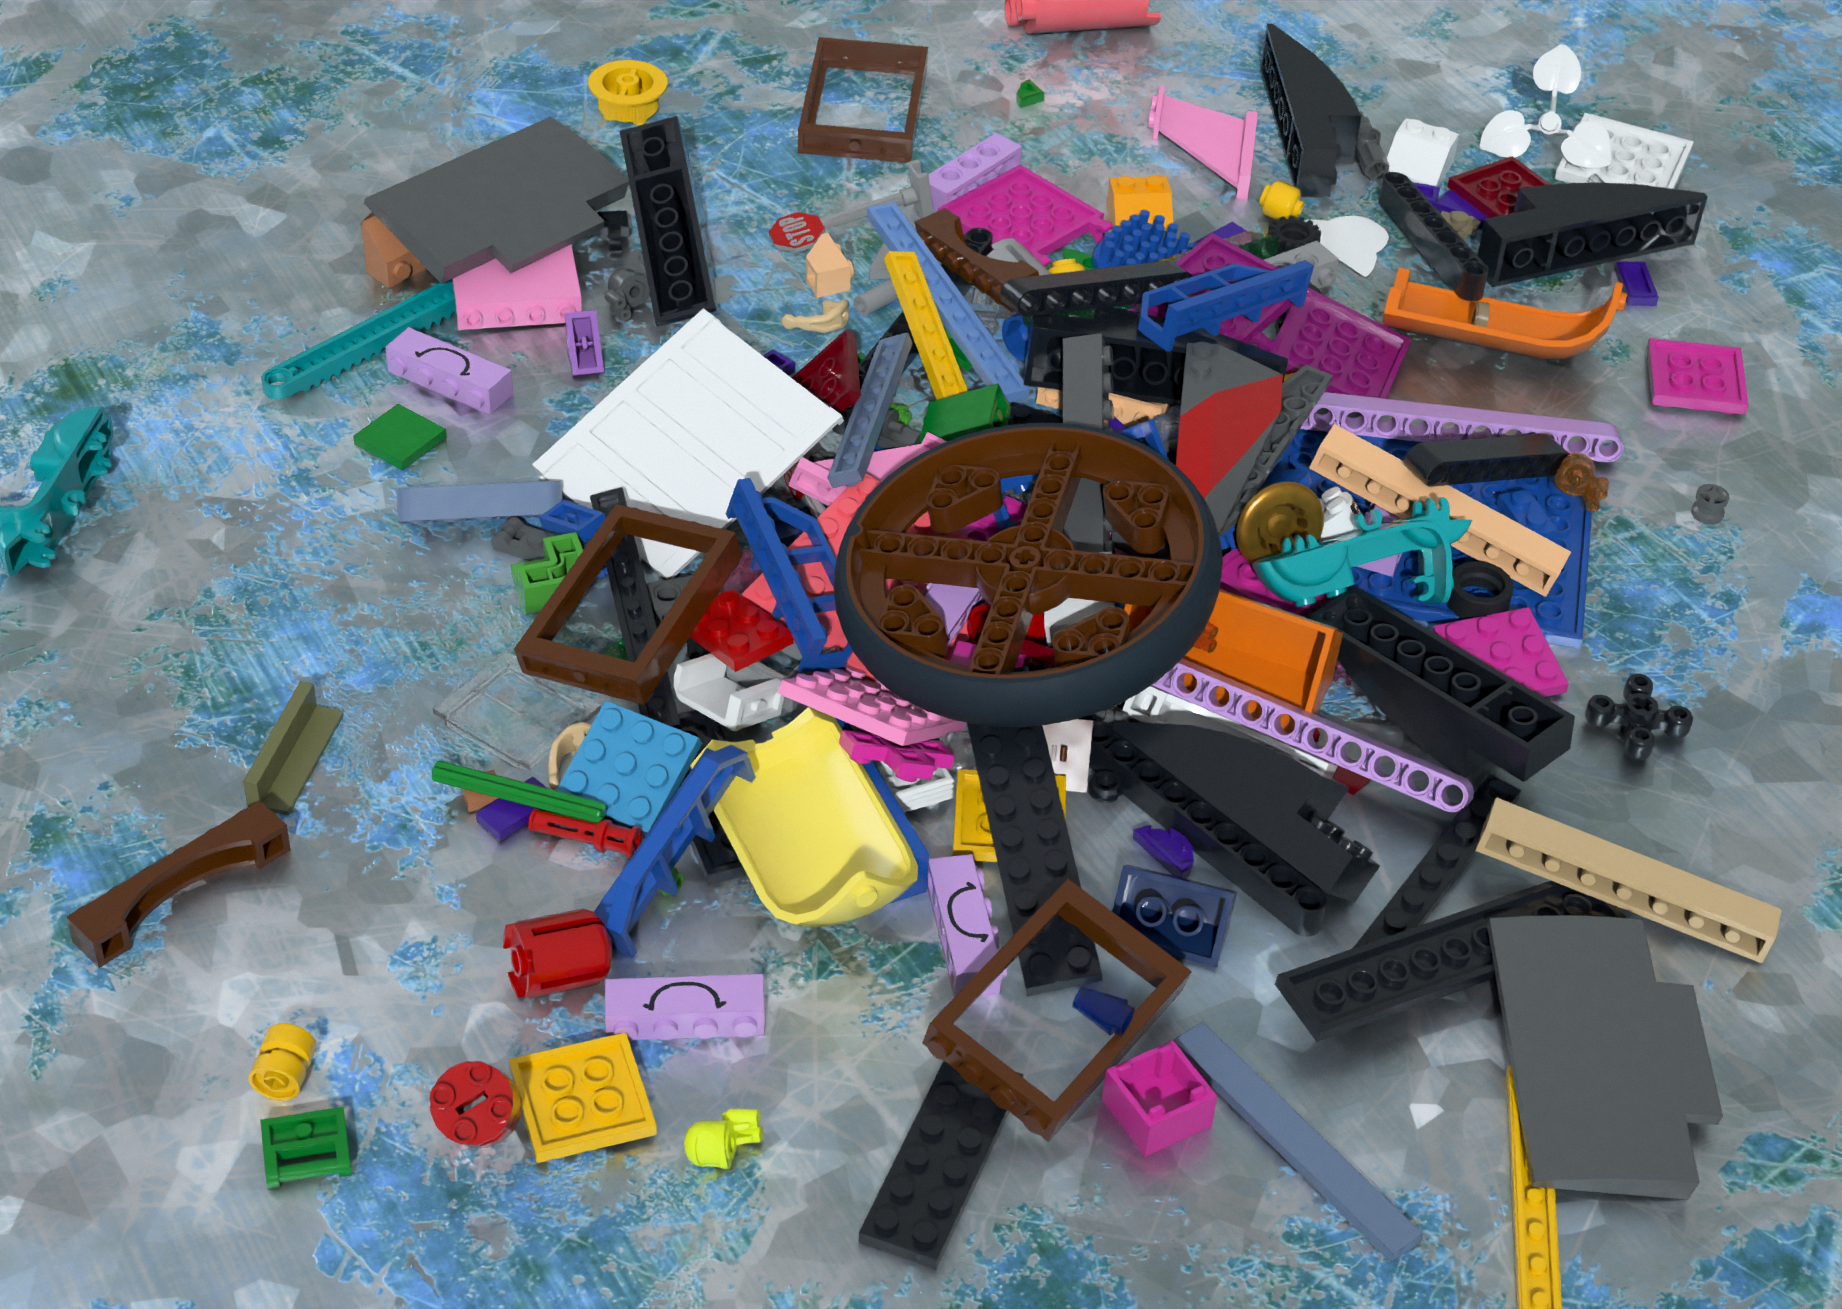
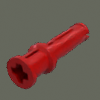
M537 808L532 810L528 821V829L531 832L536 831L563 839L591 844L598 852L605 853L607 850L625 854L628 859L632 857L643 839L642 828L634 826L632 829L613 825V822L607 819L595 823L571 816L542 811ZM554 824H558V825H563V826H567V827L576 828V829H578V831L571 830V829H567V828L558 827V826H555Z

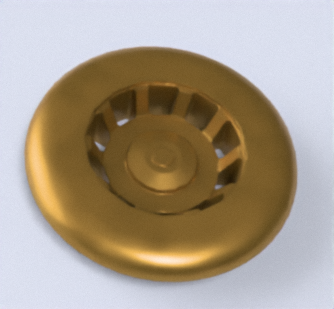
M1296 482L1275 483L1254 495L1244 507L1236 530L1237 545L1245 560L1251 564L1257 559L1281 553V543L1284 538L1290 539L1291 546L1294 549V535L1302 537L1306 545H1308L1306 535L1310 534L1319 542L1324 527V512L1319 498L1310 488Z

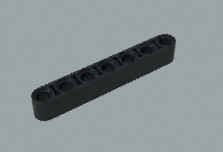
M1399 172L1385 173L1381 185L1379 205L1460 298L1468 301L1482 299L1489 270L1488 267L1405 174Z
M1171 261L1021 277L1008 280L1001 289L1000 298L1005 305L1023 317L1138 304L1141 303L1144 292L1193 277V275Z
M1548 434L1423 442L1413 446L1404 458V465L1424 484L1433 487L1555 476L1567 467L1571 460V455Z

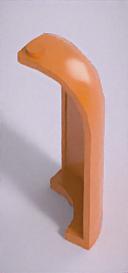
M1398 268L1394 286L1390 287L1383 314V325L1539 359H1567L1589 350L1607 333L1616 311L1623 312L1627 293L1622 292L1623 283L1615 282L1612 295L1604 305L1591 311L1575 313L1558 312L1482 297L1478 301L1464 300L1453 290L1409 282L1410 270ZM1477 302L1489 303L1487 327L1470 324L1473 309Z

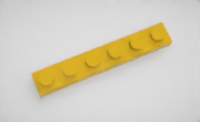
M888 251L884 257V262L936 400L968 392L916 253Z

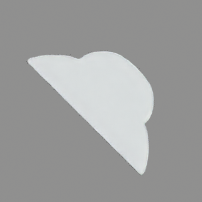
M1342 216L1329 221L1311 220L1313 226L1317 225L1319 230H1321L1320 243L1341 262L1362 276H1369L1376 265V253L1381 251L1389 240L1388 232L1382 226L1361 216Z

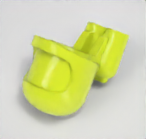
M731 1108L722 1113V1120H701L693 1123L686 1131L684 1138L686 1157L696 1166L730 1169L737 1145L762 1143L764 1131L763 1127L759 1126L761 1122L760 1110Z

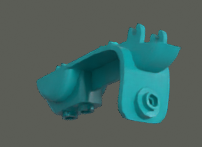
M103 406L79 409L64 417L60 422L55 423L45 433L43 442L38 450L32 453L30 459V468L34 471L36 482H42L31 502L21 507L0 506V559L4 569L10 576L17 574L27 563L40 568L51 566L49 559L56 558L53 551L54 548L59 544L76 515H79L82 505L86 504V498L100 475L107 474V468L112 467L110 458L112 456L111 440L113 438V425L110 414L105 413Z
M1439 497V510H1437V505L1431 498H1426L1425 511L1421 502H1414L1412 517L1381 524L1382 514L1380 510L1373 509L1370 510L1372 521L1368 525L1364 521L1363 514H1355L1354 524L1359 529L1357 531L1319 542L1311 534L1306 535L1308 545L1305 544L1302 537L1294 535V549L1291 546L1290 539L1284 538L1281 553L1257 559L1251 564L1258 578L1268 590L1286 602H1295L1296 607L1315 603V596L1326 593L1327 598L1347 592L1346 587L1355 584L1351 570L1352 567L1407 551L1417 550L1419 575L1409 579L1410 584L1418 583L1419 595L1413 597L1414 601L1445 604L1448 602L1451 591L1454 588L1450 544L1458 541L1468 531L1472 520H1449L1450 506L1445 497Z

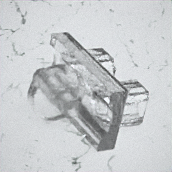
M971 287L968 304L991 336H993L996 330L999 329L997 319L1007 320L1017 312L1009 311L1001 304L998 305L994 299L985 293H981L978 288Z

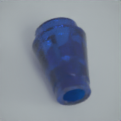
M1084 986L1079 989L1072 1004V1008L1078 1010L1109 1036L1113 1033L1122 1036L1129 1027L1135 1012V1008L1128 1005L1127 999L1088 989Z

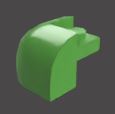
M577 532L543 538L544 559L511 565V575L519 596V606L524 616L540 613L582 553L583 549Z

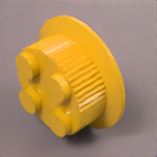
M619 60L603 64L596 68L588 78V88L598 99L599 111H601L605 120L631 122L636 125L645 124L647 119L656 113L659 107V97L665 93L668 85L667 77L661 69L650 63L637 60Z

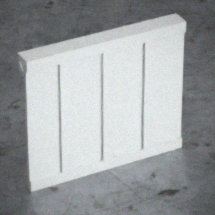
M703 308L535 461L532 466L540 481H561L562 494L573 503L591 509L593 508L590 495L622 487L627 507H635L652 513L665 514L682 520L695 521L700 524L726 529L737 519H728L725 513L738 479L751 478L756 491H759L762 495L837 424L840 425L844 420L840 413L824 404L727 329L719 319ZM635 536L640 559L665 580L675 579L674 577L701 553Z

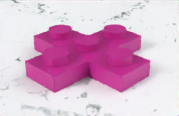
M863 729L860 732L842 730L838 743L851 760L862 764H868L871 760L883 761L894 771L897 778L908 782H916L917 778L931 780L933 772L937 770V767L951 769L955 757L942 741L927 740L901 746Z

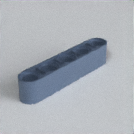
M535 481L400 488L396 490L398 523L416 524L507 519L511 516L516 518H539L562 501V482Z

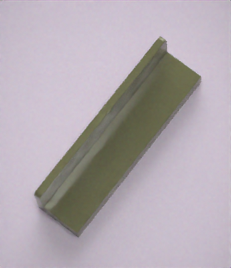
M299 682L246 775L243 784L247 807L260 800L272 812L289 815L343 718L341 710L317 706L313 683Z

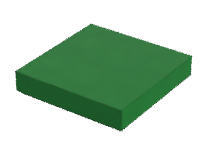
M396 404L356 433L353 438L354 445L404 470L446 439L447 435L446 429L400 404Z

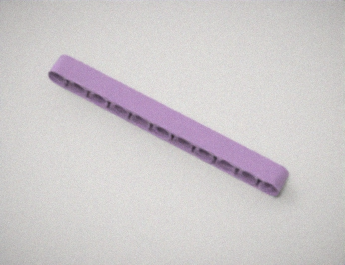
M1324 392L1300 428L1329 432L1333 425L1336 424L1355 435L1416 442L1550 433L1549 436L1570 453L1571 459L1613 462L1623 453V443L1619 432L1614 425L1609 423ZM1321 408H1326L1330 410L1328 413L1324 415H1319L1315 413L1317 410ZM1351 412L1361 413V415L1356 418L1347 417V415ZM1384 415H1390L1393 417L1386 422L1378 420L1380 417ZM1415 419L1424 420L1419 425L1410 424ZM1445 423H1456L1451 428H1442ZM1478 426H1487L1482 432L1473 431ZM1511 429L1519 430L1514 435H1505ZM1574 436L1582 437L1577 442H1569ZM1605 440H1613V442L1607 446L1600 445Z
M1181 659L1174 668L1151 685L1444 811H1459L1473 799L1474 790L1469 780L1458 774L1185 659ZM1187 673L1193 674L1197 679V687L1194 691L1188 690L1184 685V677ZM1219 686L1224 687L1229 692L1230 698L1226 705L1219 703L1216 699V690ZM1251 700L1257 701L1262 707V715L1259 719L1252 717L1248 711V705ZM1283 714L1290 715L1295 721V729L1292 733L1286 732L1281 726L1280 721ZM1316 728H1322L1328 734V743L1324 747L1319 746L1314 741L1313 733ZM1349 742H1355L1361 748V758L1357 761L1352 760L1347 755L1346 747ZM1382 756L1390 757L1394 761L1395 771L1393 774H1385L1380 769L1379 762ZM1416 770L1427 774L1429 785L1426 789L1419 788L1414 784L1413 773ZM1449 785H1456L1462 790L1463 800L1461 803H1454L1448 799L1446 790Z

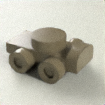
M1441 212V215L1454 230L1458 231L1457 233L1463 240H1466L1469 235L1475 236L1481 226V221L1476 220L1473 216H1468L1465 212Z

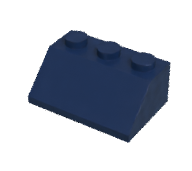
M1127 864L1123 865L1112 912L1169 955L1217 968L1229 929L1237 891Z

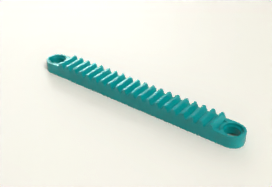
M452 279L442 284L438 283L268 369L261 376L264 395L270 399L279 400L288 398L301 390L308 393L311 385L318 388L321 380L329 382L332 374L339 377L342 369L349 372L352 364L358 367L362 359L370 361L373 353L377 356L381 355L382 349H386L385 347L408 327L421 332L422 328L428 331L432 323L439 325L442 318L449 320L451 313L457 315ZM275 382H285L281 385H271Z

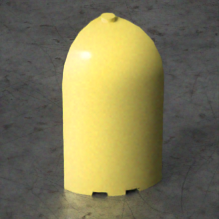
M811 707L806 708L788 725L772 732L773 739L764 743L755 744L753 739L736 743L711 740L690 766L691 768L695 766L706 748L717 751L733 745L747 752L756 778L751 783L736 776L713 810L761 902L773 916L800 926L827 927L860 919L894 901L917 881L918 865L908 842L862 763L851 760L849 755L838 744L842 728L836 718Z

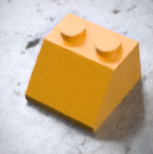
M1151 175L1148 177L1122 176L1120 178H1109L1106 208L1111 224L1113 226H1121L1123 220L1129 221L1132 214L1139 216L1141 210L1145 209L1150 212L1149 224L1153 225L1157 215H1162L1165 218L1163 226L1165 227L1164 231L1167 232L1169 224L1173 223L1172 192L1167 176Z

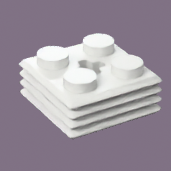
M872 760L904 814L908 811L925 806H933L953 798L952 793L954 790L952 788H954V779L947 768L937 767V770L933 772L931 780L917 778L916 782H908L897 778L894 771L883 761Z

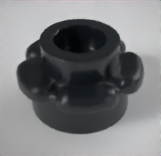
M1108 770L1095 773L1088 784L1090 788L1088 790L1089 795L1094 800L1103 804L1117 801L1124 791L1120 777Z

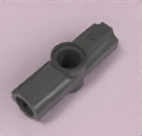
M1360 112L1362 117L1354 161L1361 165L1364 174L1369 176L1370 180H1380L1385 173L1389 172V163L1380 145L1381 133L1377 129L1372 128L1368 117Z

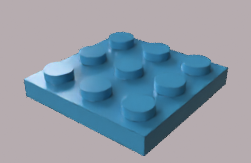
M605 700L556 790L605 803L607 812L604 819L611 820L630 829L634 826L641 827L643 835L646 836L677 792L702 742L699 737Z

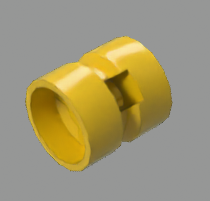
M281 1023L269 1027L259 1049L260 1054L257 1055L249 1074V1084L256 1092L272 1100L286 1101L297 1097L305 1079L306 1070L317 1047L316 1040L305 1029L293 1024Z

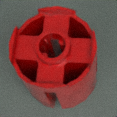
M583 908L521 920L505 926L503 949L511 948V962L514 970L507 973L511 986L518 998L525 996V998L531 999L594 986L605 980L608 976L612 961V943L603 921L594 911Z

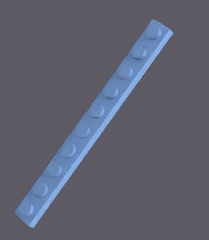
M891 202L868 207L866 217L890 251L916 253L942 324L986 386L998 383L1009 403L1028 399L1030 388L1024 385L1023 378L897 204Z

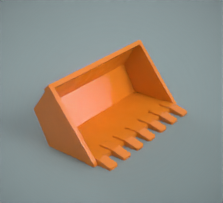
M1220 589L1215 607L1202 634L1182 659L1316 715L1332 682L1343 633L1337 631L1338 628ZM1125 604L1124 610L1129 615L1131 632L1144 621L1154 607ZM1187 673L1185 675V687L1190 691L1196 689L1197 679L1193 674ZM1219 686L1216 690V699L1219 703L1226 705L1230 698L1229 692L1224 687ZM1251 700L1248 705V711L1252 717L1259 719L1262 715V707L1257 701ZM1283 714L1280 721L1281 726L1286 732L1292 733L1295 729V721L1290 715Z

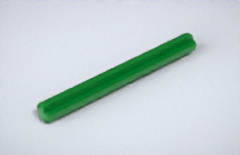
M441 760L436 761L432 768V780L438 783L595 823L604 820L606 816V804L603 802Z

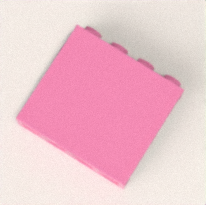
M572 245L564 247L512 273L495 258L452 279L458 330L565 323V313L582 311L581 293Z

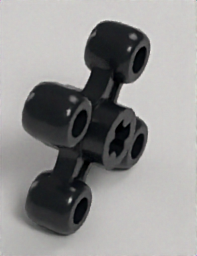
M1633 674L1627 679L1623 690L1626 703L1616 704L1606 695H1595L1589 699L1585 710L1586 721L1594 727H1605L1610 723L1620 724V731L1626 736L1624 744L1625 753L1628 757L1635 760H1644L1651 755L1655 743L1651 730L1661 729L1672 738H1683L1690 732L1693 715L1689 709L1683 706H1673L1668 710L1658 709L1657 701L1651 697L1653 682L1644 674Z

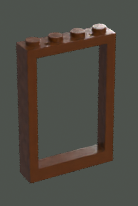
M819 37L798 127V153L900 163L910 162L912 160L927 73L928 47ZM838 68L914 75L905 131L896 132L816 124L827 69Z
M616 504L514 648L522 673L645 705L740 561L742 553L736 532ZM626 534L707 553L635 662L552 641Z
M1067 879L930 1022L922 1044L928 1048L934 1057L944 1060L957 1070L966 1082L976 1085L989 1095L998 1107L1008 1110L1021 1120L1030 1132L1040 1135L1049 1142L1105 1078L1106 1069L1117 1065L1179 996L1192 971L1071 880ZM1058 914L1067 922L1081 929L1083 934L1156 989L1054 1102L954 1025V1023Z

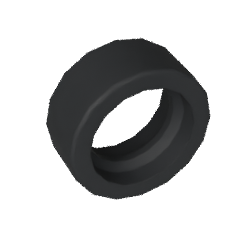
M1473 561L1458 565L1452 571L1454 588L1451 591L1447 604L1457 616L1463 619H1471L1509 610L1514 584L1510 576L1502 568L1487 562ZM1467 586L1484 587L1492 591L1496 596L1490 598L1476 597L1467 593L1462 588Z

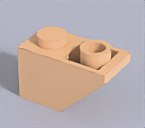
M828 232L820 236L806 256L805 281L816 298L850 291L851 278L854 276L851 261L845 258L840 245L833 241Z

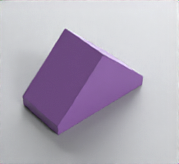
M596 310L565 313L566 351L572 376L604 373Z

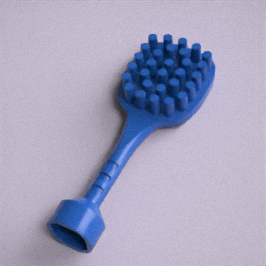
M1143 209L1139 216L1132 214L1129 221L1123 220L1121 226L1115 225L1112 232L1105 233L1104 238L1097 245L1093 253L1091 264L1095 269L1171 261L1175 264L1198 244L1194 242L1189 243L1190 234L1187 232H1182L1178 240L1176 238L1178 225L1175 223H1170L1167 232L1164 231L1165 227L1163 224L1165 218L1162 215L1155 217L1153 225L1149 224L1150 212ZM1083 310L1056 314L1074 317ZM1016 313L1004 322L1002 337L1009 352L1018 360L1025 362L1032 317H1023Z

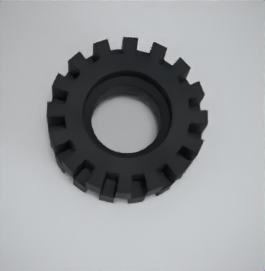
M1283 216L1280 217L1279 221L1275 219L1268 228L1266 253L1273 257L1314 241L1320 242L1321 230H1319L1317 225L1313 226L1311 220L1304 222L1305 218L1299 217V220H1296L1295 216H1289V219Z

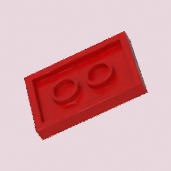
M734 588L724 591L715 597L690 635L693 640L734 672L794 644L793 636L789 629Z

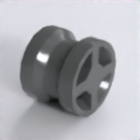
M1715 484L1700 486L1696 492L1697 501L1694 502L1691 509L1692 516L1704 524H1718L1724 518V508L1729 502V493L1721 486Z

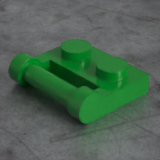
M344 1107L260 1120L268 1189L281 1187L280 1183L338 1173L339 1177L352 1176ZM336 1151V1157L278 1166V1160Z

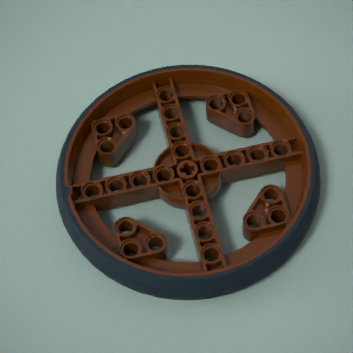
M1064 423L1007 425L967 434L925 451L890 474L871 492L849 523L840 544L834 572L836 613L849 645L866 669L887 689L928 712L961 722L994 727H1027L1060 723L1095 714L1139 694L1174 668L1189 652L1202 634L1216 604L1223 565L1222 546L1214 517L1201 493L1176 465L1155 450L1126 436L1083 425ZM1039 474L1021 525L1000 531L987 541L906 533L927 511L931 527L936 533L949 534L996 512L1002 507L1003 495L1000 479ZM1080 479H1090L1106 485L1103 489L1106 519L1136 552L1144 555L1156 553L1162 548L1166 538L1171 560L1076 551L1071 541L1062 531ZM885 578L979 589L982 597L991 605L969 667L943 659L949 649L944 621L920 591L911 585H900L893 588L886 599ZM1068 598L1154 607L1144 621L1132 632L1130 630L1129 615L1124 609L1118 607L1103 609L1055 634L1052 639L1055 660L1054 668L1013 672L1033 614L1049 611L1062 604Z

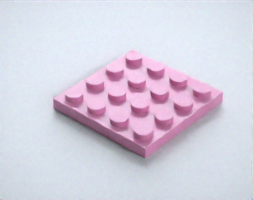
M846 666V669L842 670L830 669L829 672L825 673L815 671L813 675L797 674L796 678L782 680L778 694L901 746L964 732L966 722L948 719L928 712L902 699L887 689L877 679L875 682L866 679V671L852 666Z

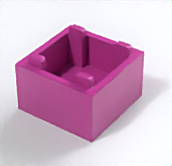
M1173 1040L1106 1069L1102 1092V1101L1145 1157L1211 1127L1218 1097Z

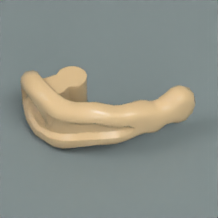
M842 299L840 302L824 301L822 303L823 315L808 317L798 315L795 317L791 314H785L781 320L782 326L786 330L800 328L803 331H816L823 334L843 329L849 320L848 301L846 299Z
M587 722L571 724L553 741L548 762L550 789L556 790L560 783V766L563 757L573 751L577 753L592 724Z

